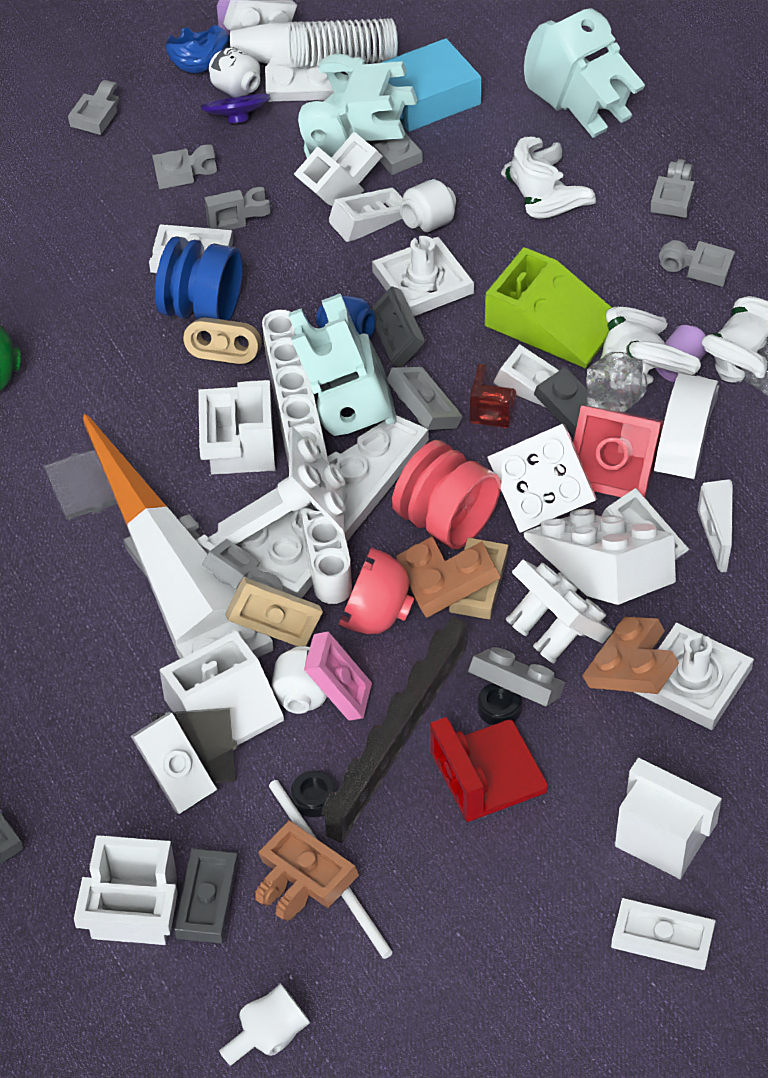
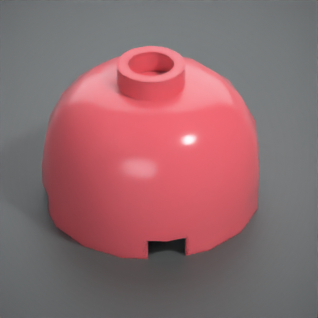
M371 547L367 557L374 559V563L364 562L344 612L351 614V616L348 618L342 615L338 623L339 626L365 635L380 634L389 630L397 618L405 621L414 601V597L407 595L410 579L403 565L389 554Z

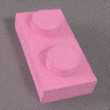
M329 631L314 634L309 653L306 657L304 670L348 721L364 718L372 682Z

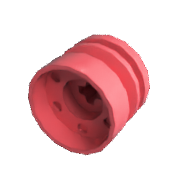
M433 440L419 449L404 467L395 485L392 496V509L398 516L405 520H410L417 528H426L430 536H433V538L450 549H460L466 545L467 538H475L489 521L499 499L501 480L496 473L478 462L467 461L463 453L453 450L447 443Z

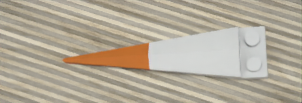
M84 414V426L128 527L178 657L181 659L234 631L239 633L257 658L272 652L273 641L270 636L227 620L225 613L237 589L216 579L213 572L202 565L207 556L205 550L88 415Z

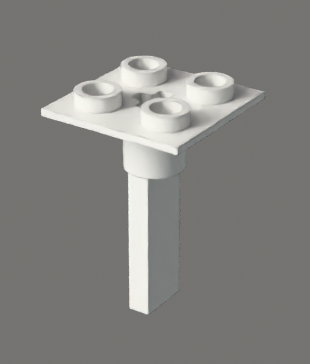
M293 426L290 427L289 477L279 482L276 489L218 523L217 543L220 544L225 539H228L236 545L288 512H296L310 503L340 533L344 532V512L346 511L343 497V486L345 485V480L341 471L334 464L329 465L320 456L318 448L310 438H303Z

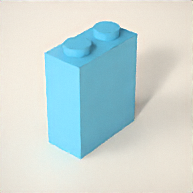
M447 38L381 62H404L407 70L405 76L389 78L388 83L396 87L413 86L418 101L416 105H405L399 119L408 132L481 104L482 77Z

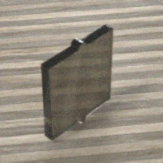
M230 707L170 712L173 713L212 782L236 781L233 750L237 748V741L232 739ZM168 712L152 713L151 721L154 722Z

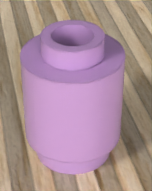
M680 325L665 342L666 345L697 357L700 361L707 353L702 345V339L706 335L695 326ZM656 368L663 378L672 382L676 381L677 372Z

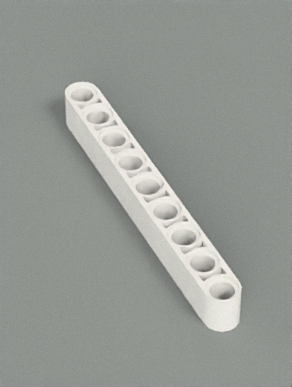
M271 311L263 318L262 328L265 354L288 466L289 428L292 426L303 438L308 437L315 443L320 456L329 464L311 384L291 340V337L295 336V332L289 318L290 311ZM310 503L298 510L314 592L322 602L337 604L345 601L352 592L351 564L344 532L340 533Z

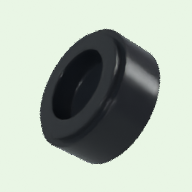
M494 683L488 684L480 691L478 695V713L484 722L489 725H495L506 720L515 722L519 718L522 705L521 695Z
M320 771L305 772L294 780L291 787L292 802L300 814L306 817L324 816L336 804V785L334 780L326 773Z

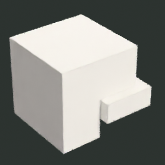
M270 380L237 382L238 387L198 389L201 460L210 459L211 475L275 471Z
M638 758L629 771L627 796L619 807L615 847L681 879L702 843L715 828L718 822L722 798Z
M96 835L90 863L92 878L82 877L74 915L76 928L89 929L91 938L97 940L166 945L167 935L170 936L177 900V874L171 841Z

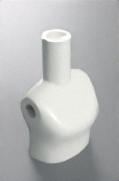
M280 983L269 994L248 1003L241 1009L240 1021L243 1031L222 1047L219 1052L230 1066L254 1047L264 1054L272 1056L283 1050L293 1040L295 1035L311 1022Z

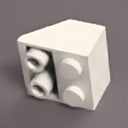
M237 631L160 669L164 700L207 761L284 721L282 711L259 660Z

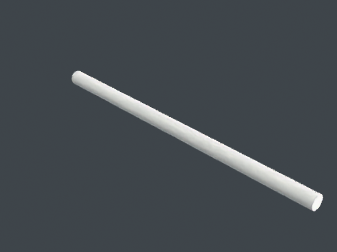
M272 781L269 784V788L291 821L316 838L279 781ZM348 887L341 894L342 898L382 958L390 957L393 951L350 887Z

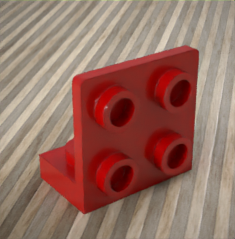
M447 717L430 722V753L466 823L547 793L548 784L512 720H506L467 735H463L461 731L455 732Z

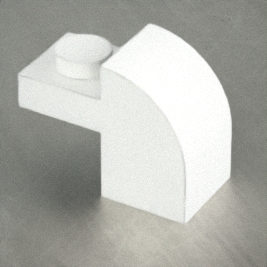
M353 132L332 157L317 147L294 175L323 201L333 206L334 199L361 194L364 189L359 183L383 156L358 134Z

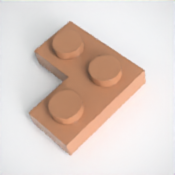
M433 536L396 556L408 573L409 585L426 618L501 578L482 541L446 561Z
M624 617L582 675L588 687L659 694L679 664L673 651L653 649L665 632L659 619Z

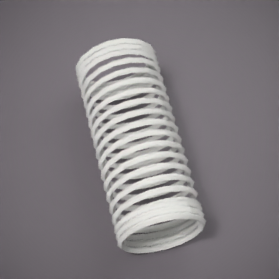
M374 18L371 21L369 19L366 21L355 19L353 22L351 20L347 22L345 20L341 22L339 20L335 22L331 20L329 23L326 20L323 23L321 21L317 23L306 21L304 24L302 21L291 22L287 33L290 64L293 68L295 66L302 67L303 65L307 67L308 63L311 67L314 63L316 66H319L320 61L329 56V40L330 55L335 54V38L336 54H341V37L343 54L347 55V36L349 56L354 58L353 35L355 58L360 57L359 34L361 59L364 60L365 64H368L369 61L371 64H374L375 61L380 63L381 60L384 62L397 57L398 49L395 22L392 18H380L378 20ZM371 32L373 39V59L371 55ZM377 32L379 38V59L377 54ZM365 33L367 40V59L365 55Z

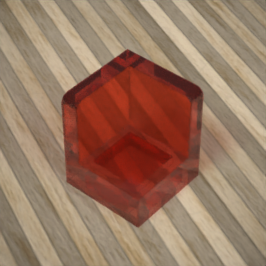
M478 364L470 394V423L509 428L516 390L514 388L486 385L485 364Z

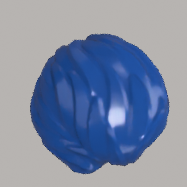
M212 25L209 30L192 32L189 28L185 27L181 30V35L178 38H175L173 35L169 36L165 48L170 60L178 68L189 73H202L209 69L213 56L227 48L230 37L227 35L226 30L218 25Z

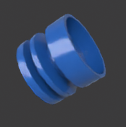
M171 237L163 250L157 269L155 282L157 311L161 315L166 316L176 314L181 319L189 318L194 312L196 320L206 317L230 321L237 306L242 284L243 260L241 251L236 247L216 243L210 244L204 250V245L200 240L188 241L184 237Z

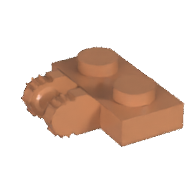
M289 820L258 852L262 862L273 870L255 891V900L267 907L272 905L276 898H279L284 893L287 883L290 881L293 885L278 901L275 913L282 920L285 919L288 922L305 907L308 896L329 908L359 874L355 865Z

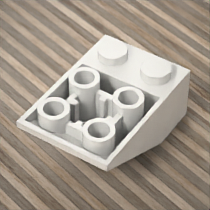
M576 509L572 510L568 517L544 520L540 523L541 526L524 532V538L588 597L619 605L676 582L674 534L657 530V526L654 524L643 523L635 525L625 522V518L620 516L602 517L595 515L594 510Z

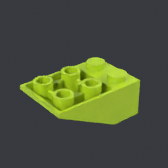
M523 247L486 292L485 326L586 368L605 343L609 333L606 312L612 307L560 262Z

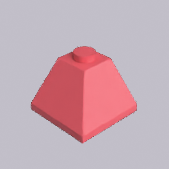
M581 405L573 444L593 491L623 497L636 488L645 498L654 472L664 421L626 412Z

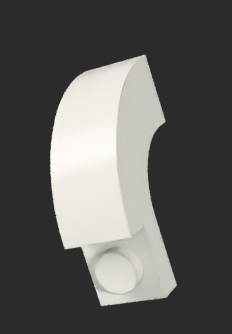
M678 373L664 420L654 471L695 478L700 464L709 419L718 397L720 386L717 385V380Z

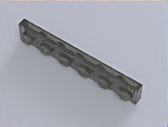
M452 616L443 631L438 629L434 633L429 644L428 654L423 661L418 660L413 665L408 677V685L402 693H395L388 706L387 717L381 725L376 724L370 731L365 751L360 758L354 757L349 763L345 772L344 783L338 792L332 791L329 794L322 809V815L325 817L327 837L340 843L344 842L466 651L467 622Z

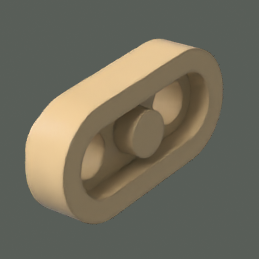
M206 317L192 322L186 328L183 337L186 349L193 356L235 364L250 362L260 352L262 346L261 336L252 325ZM201 331L209 332L212 338L211 341H205L201 336ZM238 336H244L248 340L249 346L244 347L240 345Z

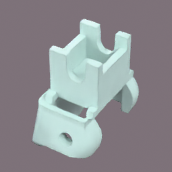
M590 8L584 9L558 23L550 20L538 26L527 46L524 76L530 90L553 106L556 111L569 109L591 137L594 138L606 132L608 128L598 114V110L602 108L609 110L620 123L627 121L632 116V113L625 106L631 92L635 94L643 90L645 84L619 54L620 47L617 42L614 43L615 38L611 34L608 20L601 13ZM582 26L590 27L592 32L584 31ZM604 47L609 50L608 53L590 62L585 58Z
M339 53L331 54L320 61L318 66L319 72L327 74L334 93L324 102L313 101L301 107L298 122L305 142L304 152L307 158L317 147L332 157L353 132L365 141L404 139L405 131L399 120L405 105H416L418 99L413 86L396 87L388 83L389 78L405 76L407 70L403 61L365 64L361 57L353 58Z
M341 293L322 300L328 318V323L322 328L312 327L302 308L290 312L289 318L295 332V336L291 337V340L308 376L313 393H318L316 407L322 426L330 434L337 436L352 433L384 420L387 425L396 423L393 397L389 383L386 380L387 376L368 335H359ZM345 407H350L355 412L350 417H343L340 411Z

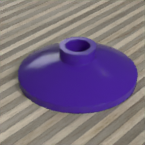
M270 94L232 97L202 104L201 110L215 115L227 116L228 123L249 120L248 112L264 105L271 98Z

